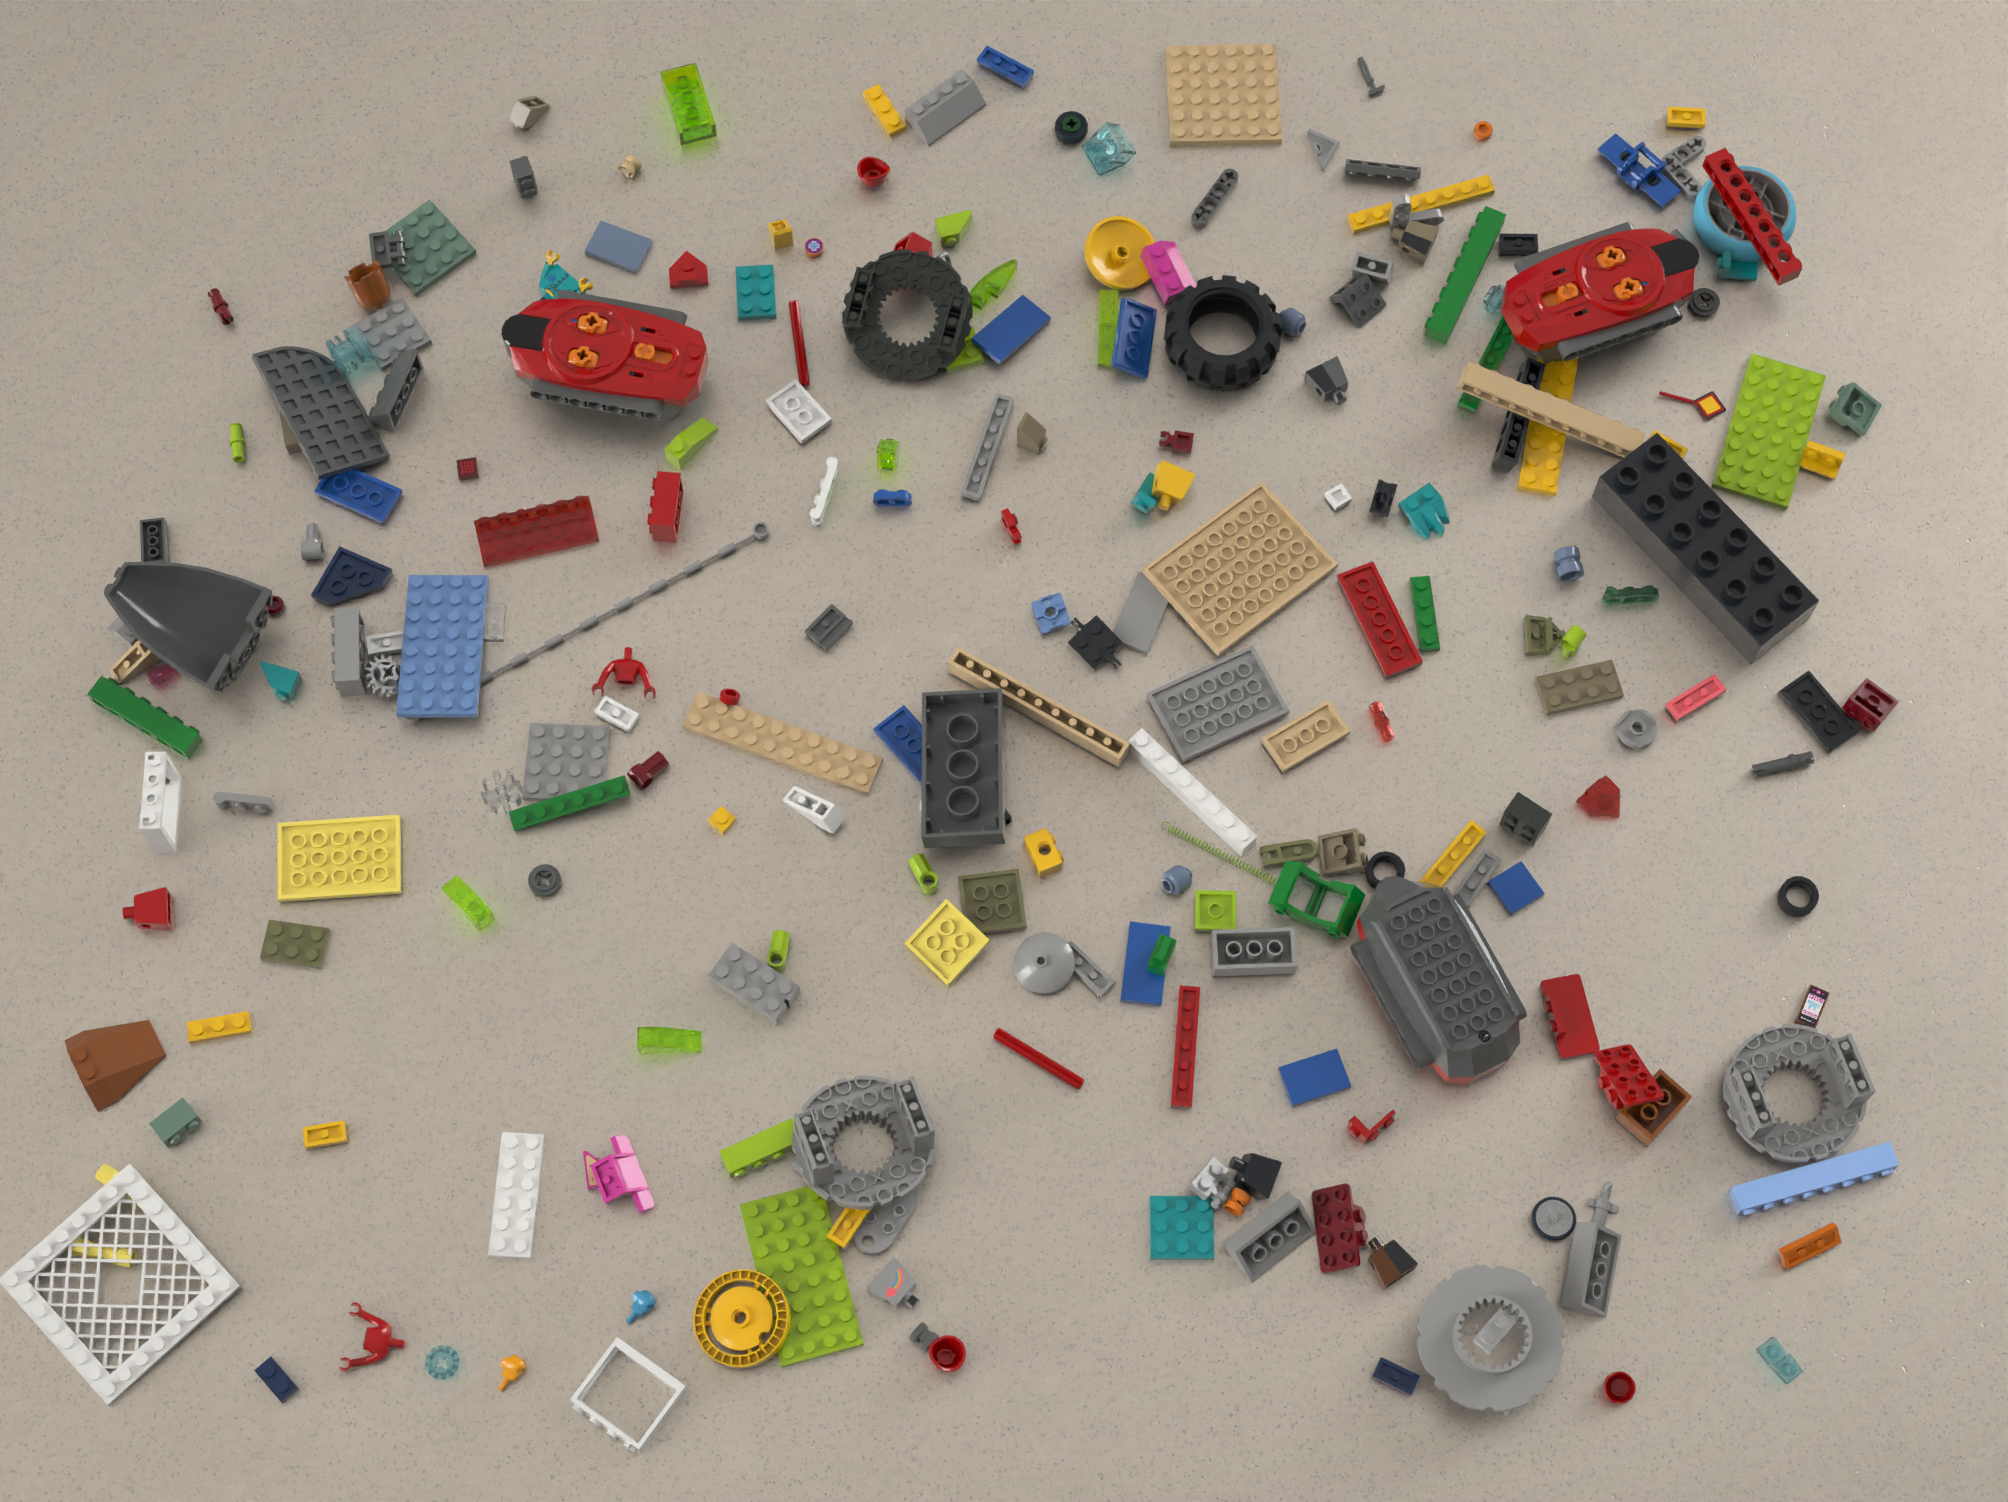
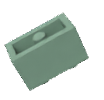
M181 1098L151 1121L149 1125L164 1144L169 1147L179 1143L182 1136L186 1133L196 1130L202 1121L186 1100Z

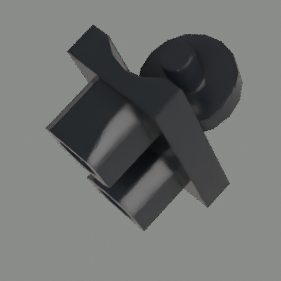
M1379 479L1369 512L1379 517H1388L1398 484L1387 483Z

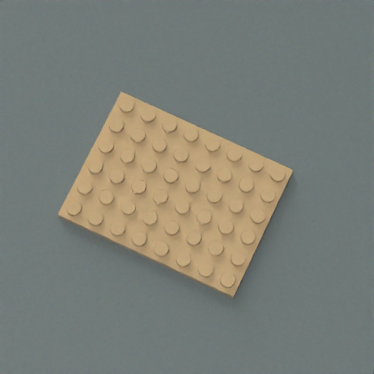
M1261 481L1142 569V573L1212 651L1219 656L1336 569L1338 563Z

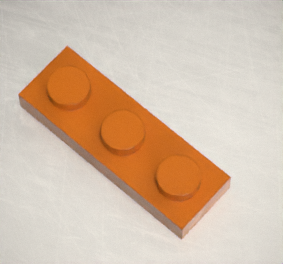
M1832 1222L1779 1248L1778 1251L1782 1266L1788 1270L1842 1242L1838 1227Z

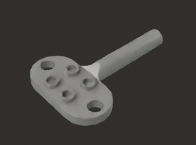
M794 1162L792 1169L803 1175V1172L797 1169ZM916 1189L902 1200L895 1199L889 1206L882 1207L876 1205L871 1209L853 1236L856 1246L862 1252L871 1255L887 1251L917 1204ZM865 1237H872L874 1239V1244L871 1247H865L862 1244Z

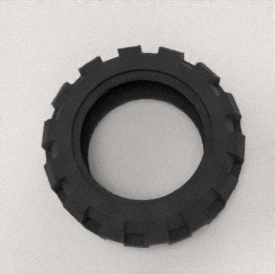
M1223 275L1222 280H1213V277L1210 276L1198 280L1195 288L1192 285L1187 286L1177 295V301L1170 305L1166 315L1164 340L1166 341L1165 350L1170 362L1173 365L1177 364L1176 371L1186 380L1190 381L1193 378L1197 380L1198 387L1210 391L1212 386L1221 387L1222 392L1235 391L1239 384L1248 387L1259 381L1260 374L1268 373L1275 363L1276 355L1280 349L1282 323L1280 315L1275 312L1276 305L1266 293L1260 295V288L1248 280L1245 283L1236 281V276ZM1225 312L1237 315L1245 320L1253 329L1256 339L1242 352L1232 355H1218L1200 347L1193 339L1190 328L1198 319L1205 315Z

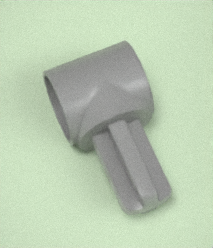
M307 524L306 539L301 542L302 560L323 559V543L318 539L317 524Z

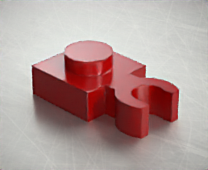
M1008 508L1002 510L1001 520L1014 545L1021 543L1020 538L1022 536L1016 527L1018 521L1015 514H1011Z

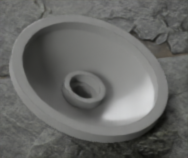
M1047 932L1037 933L1025 939L1018 947L1014 957V970L1018 980L1025 988L1038 994H1050L1062 989L1071 979L1075 968V957L1070 945L1060 936ZM1040 958L1045 959V962L1042 965H1039L1038 963Z

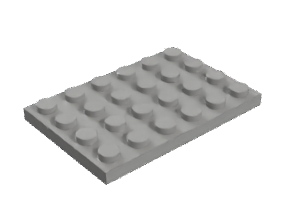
M1253 645L1152 690L1146 695L1182 763L1286 716L1290 712Z

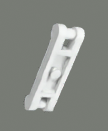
M830 457L826 461L827 473L825 477L822 476L820 488L822 489L820 494H816L814 501L816 507L810 511V520L814 527L820 526L823 522L838 475V461L834 457Z

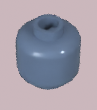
M1292 307L1279 313L1282 331L1290 336L1300 335L1304 331L1307 323L1302 313Z
M1175 865L1163 873L1162 886L1168 893L1178 895L1192 884L1191 871L1182 865Z

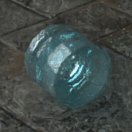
M354 324L342 331L345 338L344 341L335 335L333 338L337 345L330 339L325 342L332 360L347 376L352 373L349 364L355 371L358 370L357 359L363 365L375 359L371 347Z

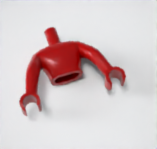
M625 647L624 659L611 661L603 669L598 683L592 686L593 696L597 689L601 690V696H603V687L612 672L615 675V682L620 685H635L640 673L645 687V699L648 692L653 693V699L656 698V691L651 686L650 677L645 665L640 661L632 659V648Z
M351 1303V1306L358 1308V1312H349L350 1316H359L377 1327L366 1328L363 1350L373 1354L352 1360L347 1357L341 1358V1361L348 1363L347 1368L339 1367V1370L342 1372L347 1371L350 1367L365 1366L381 1361L386 1357L390 1347L403 1349L404 1340L392 1338L391 1325L362 1310L359 1303Z

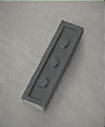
M1346 159L1345 171H1349L1348 173L1353 175H1359L1360 173H1367L1371 177L1386 175V178L1389 179L1404 177L1408 181L1420 179L1421 167Z

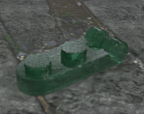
M1652 585L1642 588L1625 587L1617 590L1610 586L1606 588L1602 601L1606 605L1648 603L1658 600L1659 593L1658 589Z

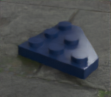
M339 546L311 596L313 599L329 606L384 588L393 571L387 566Z

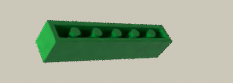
M101 676L87 694L94 704L188 760L203 740L199 735L200 731L191 725L189 727L185 726L181 719L176 716L170 717L159 706L157 708L153 707L148 699L144 697L138 698L128 687L123 689L111 677L106 679Z

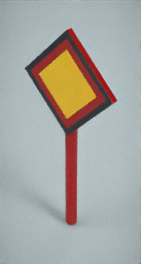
M1662 391L1659 392V395L1695 404L1706 421L1726 411V408L1713 391L1695 400Z

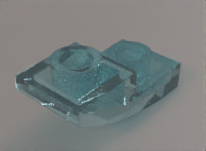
M1770 1337L1756 1349L1763 1360L1785 1384H1789L1803 1372L1793 1356L1786 1353L1775 1337Z

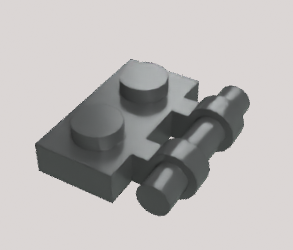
M388 231L369 233L372 261H378L382 269L393 268L392 261H398L399 267L406 266L405 260L407 255L404 251L405 238L402 237V231H395V237H389ZM390 246H396V252H391Z

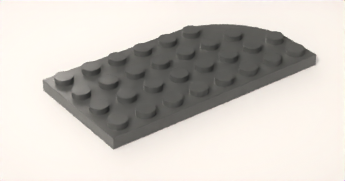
M295 346L277 347L252 355L256 368L318 480L389 459V452L349 380L335 362L316 351Z

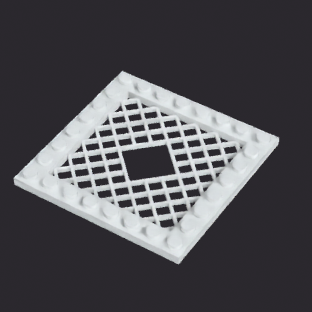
M130 1163L0 1277V1284L109 1406L241 1287ZM127 1195H129L133 1200H127L124 1198ZM122 1203H133L132 1215L121 1214ZM118 1204L117 1214H107ZM137 1205L146 1215H136ZM105 1218H116V1228L104 1229ZM120 1218H131V1229H119ZM135 1218H146V1230H134ZM101 1219L100 1229H90ZM150 1219L160 1230H149ZM89 1232H100L99 1244H88ZM85 1233L84 1243H74ZM104 1233H115L114 1244H103ZM119 1233H130L129 1244H118ZM134 1233H145L144 1245H133ZM149 1234H160L159 1245H148ZM164 1235L173 1245H163ZM72 1246L83 1247V1258H71ZM87 1247H99L98 1259H86ZM102 1247L114 1248L113 1259H102ZM68 1248L67 1258H57ZM117 1248H129L128 1255H131L133 1248H144L143 1260H132V1256L130 1261L127 1259H116L115 1252H117ZM148 1249H159L158 1260H147ZM163 1249H174L173 1261L162 1260ZM178 1251L187 1261H177ZM56 1261L67 1262L66 1273H55ZM71 1262H82L81 1274L70 1273ZM86 1262H97L96 1274H85ZM101 1262L142 1263L139 1305L97 1304ZM52 1263L51 1273H40ZM146 1264H158L157 1275H145ZM161 1264H173L172 1276L161 1275ZM177 1264H188L187 1276H176ZM193 1266L201 1276H191V1267ZM39 1276H50L49 1288H38ZM54 1277H65V1288H53ZM70 1277H81L80 1289L69 1288ZM85 1277H96L95 1289H84ZM35 1278V1284L33 1286L30 1283V1281ZM145 1279H156L155 1290H144ZM160 1279H171L170 1291L159 1290ZM175 1279H186V1291H174ZM190 1280H202L201 1291H189ZM205 1281L209 1284L207 1288H205ZM38 1291H49L48 1302ZM53 1292H64L63 1303H52ZM68 1292H79L78 1304H67ZM83 1292L94 1293L93 1304H82ZM144 1294H155L154 1305H143ZM159 1294H170L169 1306H158ZM174 1294L185 1295L184 1306H173ZM189 1295H198L188 1304ZM52 1307H63L62 1318ZM67 1307H78L77 1319H66ZM82 1307L93 1308L92 1319H81ZM97 1308H108L107 1320L96 1319ZM112 1308H123L122 1320H111ZM127 1308L138 1309L137 1320H126ZM142 1309H154L153 1321L141 1320ZM158 1309H169L168 1321H157ZM173 1309L181 1310L172 1318ZM66 1322H76L75 1333ZM80 1323H92L91 1334H79ZM96 1323H107L106 1335H95ZM111 1323H122L121 1335H110ZM126 1324H137L136 1335H125ZM141 1324H152L151 1336H140ZM156 1324H165L156 1333ZM80 1338H90L89 1348ZM94 1338H105L104 1350H93ZM109 1338L120 1339V1350H108ZM125 1339H136L135 1351H124ZM140 1339H149L139 1348ZM93 1353L104 1354L103 1364ZM108 1354H119L118 1366L107 1365ZM123 1354H132L123 1362ZM107 1369H116V1370H114L112 1373H110Z

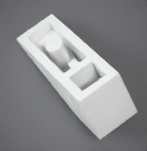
M793 786L782 800L784 804L832 834L845 820V817L835 804L796 786Z

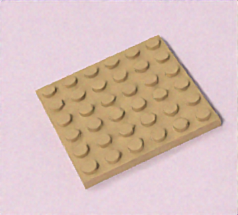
M1276 43L1166 46L1170 145L1282 143Z

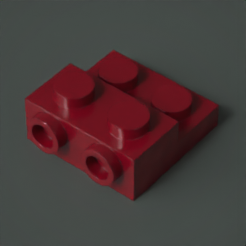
M1866 678L1848 698L1842 708L1849 717L1858 719L1865 729H1871L1875 732L1899 701Z

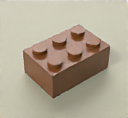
M1659 1069L1653 1078L1664 1093L1663 1100L1631 1107L1625 1106L1616 1118L1647 1147L1692 1098L1686 1090L1662 1069Z

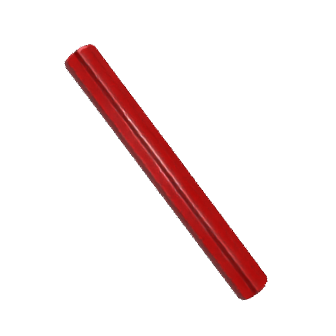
M794 300L789 302L798 377L799 383L803 387H807L810 385L800 307L799 302Z
M1001 1028L995 1031L993 1037L997 1041L1076 1089H1080L1083 1086L1084 1079Z

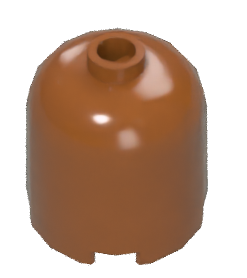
M372 261V264L367 266L365 263H361L348 271L349 276L344 278L359 306L374 310L382 308L390 298L391 290L380 263Z

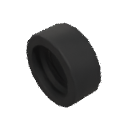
M1384 851L1378 852L1371 857L1366 868V878L1372 888L1375 889L1380 882L1374 876L1373 871L1375 865L1382 861L1395 865L1397 876L1404 878L1405 865L1398 855Z
M1794 876L1787 879L1779 889L1777 895L1778 903L1781 909L1788 915L1803 917L1809 914L1817 905L1819 892L1815 883L1803 876ZM1792 886L1804 888L1810 895L1809 903L1804 907L1792 905L1787 899V890Z

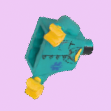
M553 250L547 251L546 259L548 262L544 265L539 281V290L542 295L540 300L557 299L560 290L586 294V290L593 289L592 283L586 285L589 279L582 278L578 282L558 264L554 265V262L560 259V255L556 253L552 259Z

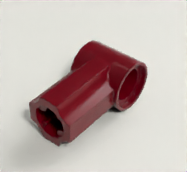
M657 751L642 764L634 765L628 771L627 776L640 790H643L653 782L655 776L669 766V762L662 753Z

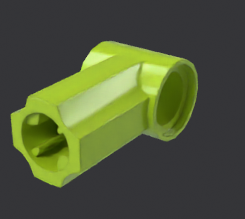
M1572 625L1561 639L1560 648L1562 655L1566 658L1576 656L1582 641L1587 636L1581 627Z
M924 853L912 856L908 860V864L920 884L921 891L926 895L935 894L939 888L938 877L933 872ZM926 881L934 882V884L930 886L925 885L924 883Z
M784 930L773 931L770 950L767 955L768 966L779 973H782L786 968V958L791 936L790 933ZM775 959L781 960L779 964L771 963Z

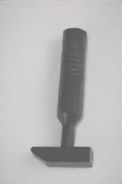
M1363 56L1359 57L1357 61L1367 82L1373 88L1368 91L1369 96L1372 97L1383 92L1385 85L1376 88L1374 84L1375 79Z

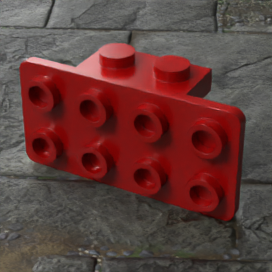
M1573 974L1543 980L1540 983L1544 998V1010L1546 1014L1548 1013L1550 1020L1549 1029L1554 1035L1559 1057L1566 1059L1599 1051L1600 1046L1580 975Z
M1627 1044L1594 1052V1059L1601 1068L1600 1077H1598L1599 1088L1603 1089L1608 1102H1611L1616 1110L1623 1109L1624 1105L1631 1107L1663 1100L1664 1093L1632 1045Z

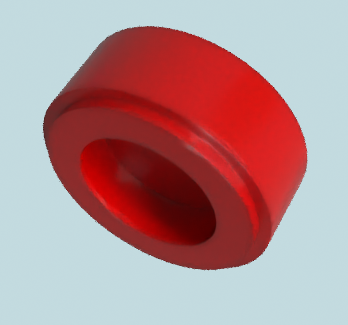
M727 688L721 691L719 699L724 704L737 705L740 694L734 689Z

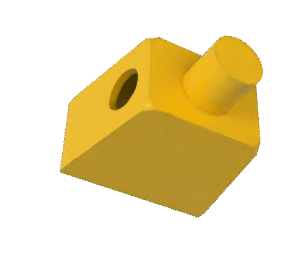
M1162 460L1155 468L1152 495L1160 498L1158 508L1169 510L1171 503L1177 505L1183 499L1196 474Z

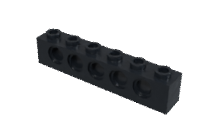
M1528 357L1520 366L1516 381L1531 385L1539 390L1546 364ZM1507 410L1492 466L1510 472L1517 465L1530 419Z

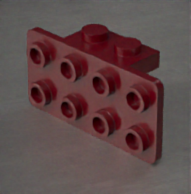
M1347 1183L1314 1190L1312 1192L1321 1271L1323 1273H1331L1358 1267L1360 1265L1359 1250L1368 1248V1233L1365 1230L1364 1223L1366 1215L1363 1207L1353 1204L1351 1186Z

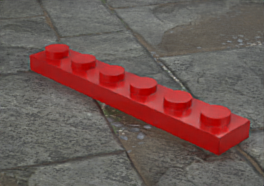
M1183 985L1179 987L1171 1107L1192 1108L1200 987Z

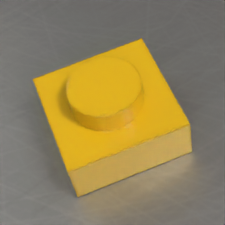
M722 806L708 819V823L723 835L737 821L736 817Z

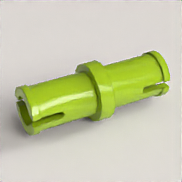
M232 423L229 426L231 433L229 445L232 447V460L234 462H243L245 460V439L242 435V425L240 423Z

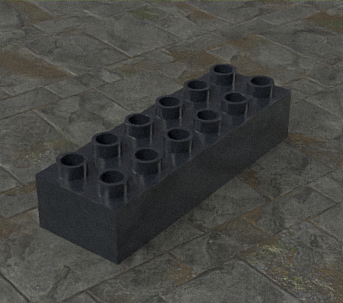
M1658 433L1599 477L1592 498L1751 665L1809 620L1819 599Z

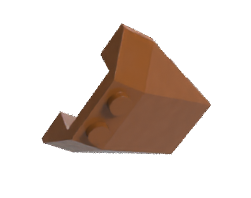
M150 1020L85 1030L65 1040L70 1059L98 1112L117 1103L122 1098V1095L130 1088H133L142 1076L148 1074L166 1057Z

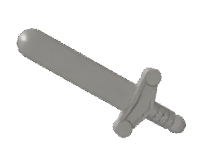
M1609 1181L1604 1184L1601 1199L1589 1198L1587 1200L1588 1206L1596 1208L1592 1223H1598L1602 1226H1605L1608 1211L1613 1213L1619 1212V1206L1609 1201L1612 1183Z

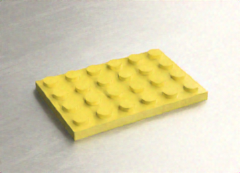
M400 815L278 823L279 902L402 894Z

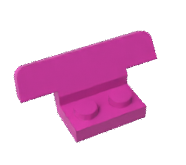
M625 1135L611 1137L610 1140L616 1154H610L590 1165L604 1203L609 1204L624 1195L632 1194L639 1213L650 1210L654 1206V1201L629 1138Z

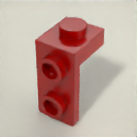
M1394 1110L1390 1111L1370 1130L1354 1115L1348 1121V1132L1354 1138L1358 1137L1363 1144L1368 1140L1372 1142L1380 1135L1379 1130L1383 1127L1387 1129L1395 1121L1394 1116L1396 1112Z

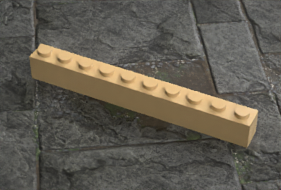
M1468 362L1462 369L1456 388L1623 458L1642 445L1646 435L1636 428H1629L1622 425L1619 421H1612L1605 418L1602 414H1595L1588 411L1585 407L1571 404L1568 400L1554 397L1548 392L1537 390L1531 385L1520 383L1512 377L1503 376L1495 370L1486 369L1474 362Z
M960 647L956 649L948 661V672L978 689L1002 688L1005 704L1118 768L1129 753V742Z

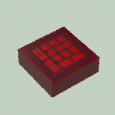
M476 457L457 460L459 480L479 478Z

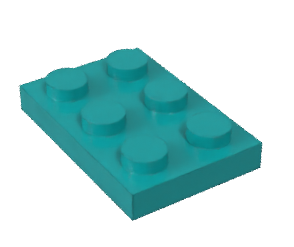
M773 264L735 267L738 321L776 318Z

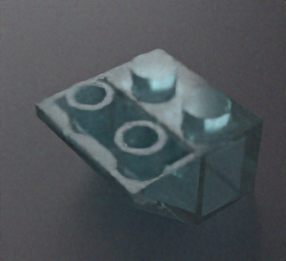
M1105 122L1082 145L1098 175L1106 174L1124 166L1136 154L1120 124Z

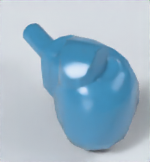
M636 1291L632 1295L633 1305L631 1308L634 1311L626 1322L630 1324L638 1314L643 1317L644 1314H647L655 1306L656 1299L649 1291Z

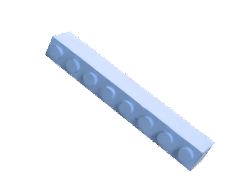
M1886 1142L1732 1186L1728 1192L1736 1214L1749 1216L1756 1213L1757 1209L1764 1208V1211L1775 1208L1778 1203L1783 1202L1784 1205L1795 1202L1796 1198L1799 1197L1808 1199L1814 1197L1815 1193L1823 1191V1194L1834 1191L1835 1187L1841 1185L1843 1188L1853 1186L1855 1181L1862 1180V1182H1868L1875 1179L1874 1176L1882 1174V1177L1889 1176L1894 1173L1899 1163L1891 1143Z

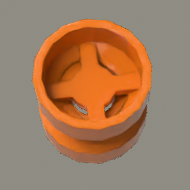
M1234 1188L1231 1192V1198L1226 1200L1223 1207L1233 1215L1241 1217L1244 1213L1245 1205H1249L1252 1198L1243 1190Z

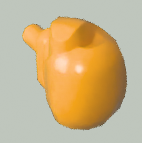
M517 1355L504 1357L501 1361V1366L504 1369L501 1374L505 1378L498 1389L502 1392L510 1380L515 1382L516 1378L518 1379L525 1370V1361Z

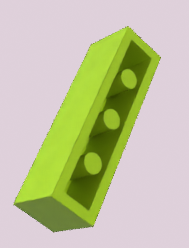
M793 1118L720 1150L721 1159L730 1178H740L746 1175L748 1170L753 1168L760 1169L766 1165V1162L772 1159L774 1161L779 1160L785 1156V1153L792 1151Z

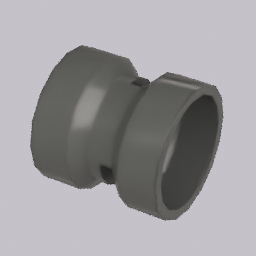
M922 1322L914 1329L909 1339L914 1343L918 1342L920 1348L927 1352L930 1344L938 1339L939 1335L929 1331L928 1326Z

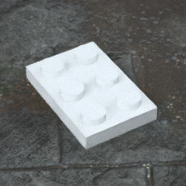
M796 379L766 400V405L801 444L832 423V418Z

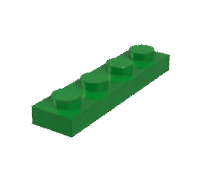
M1430 576L1410 577L1409 582L1420 652L1440 651Z

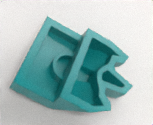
M1430 482L1402 500L1398 505L1410 520L1409 524L1426 540L1430 537L1429 531H1433L1442 537L1445 532L1442 523H1450L1449 513L1444 500Z

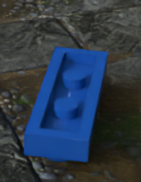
M987 45L977 58L978 64L1022 87H1025L1034 75L1033 69Z

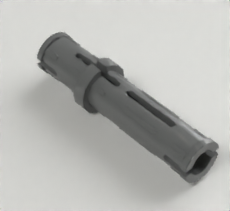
M1811 751L1797 755L1789 754L1785 758L1753 764L1752 769L1755 770L1752 771L1754 776L1758 777L1790 768L1795 770L1799 766L1813 764L1814 759L1811 758H1814Z

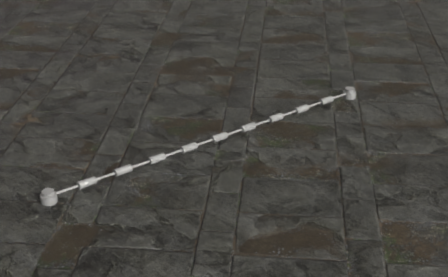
M764 522L756 523L753 527V535L736 544L732 542L719 549L717 554L702 562L696 561L683 568V572L668 580H660L649 586V590L632 599L630 597L615 604V608L598 617L594 615L579 623V627L563 635L558 634L544 642L543 646L527 654L524 652L509 660L510 663L493 672L488 671L482 674L480 684L492 679L493 675L511 665L514 667L528 660V656L545 647L549 649L564 641L563 638L581 628L585 630L598 623V619L615 610L617 612L621 611L649 592L653 594L668 586V582L683 574H691L702 568V564L719 555L721 557L736 550V546L753 537L758 539L767 538L769 535L768 525ZM405 718L411 724L417 723L420 718Z

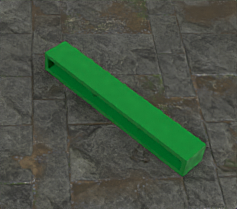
M1485 206L1483 212L1479 211L1475 220L1477 223L1476 227H1471L1468 234L1470 239L1468 242L1465 241L1461 248L1463 254L1461 257L1456 258L1453 266L1455 270L1454 272L1450 271L1446 280L1448 285L1443 287L1439 294L1441 300L1439 303L1435 302L1432 309L1434 314L1432 318L1428 317L1424 328L1427 329L1425 336L1447 344L1504 225L1505 213Z

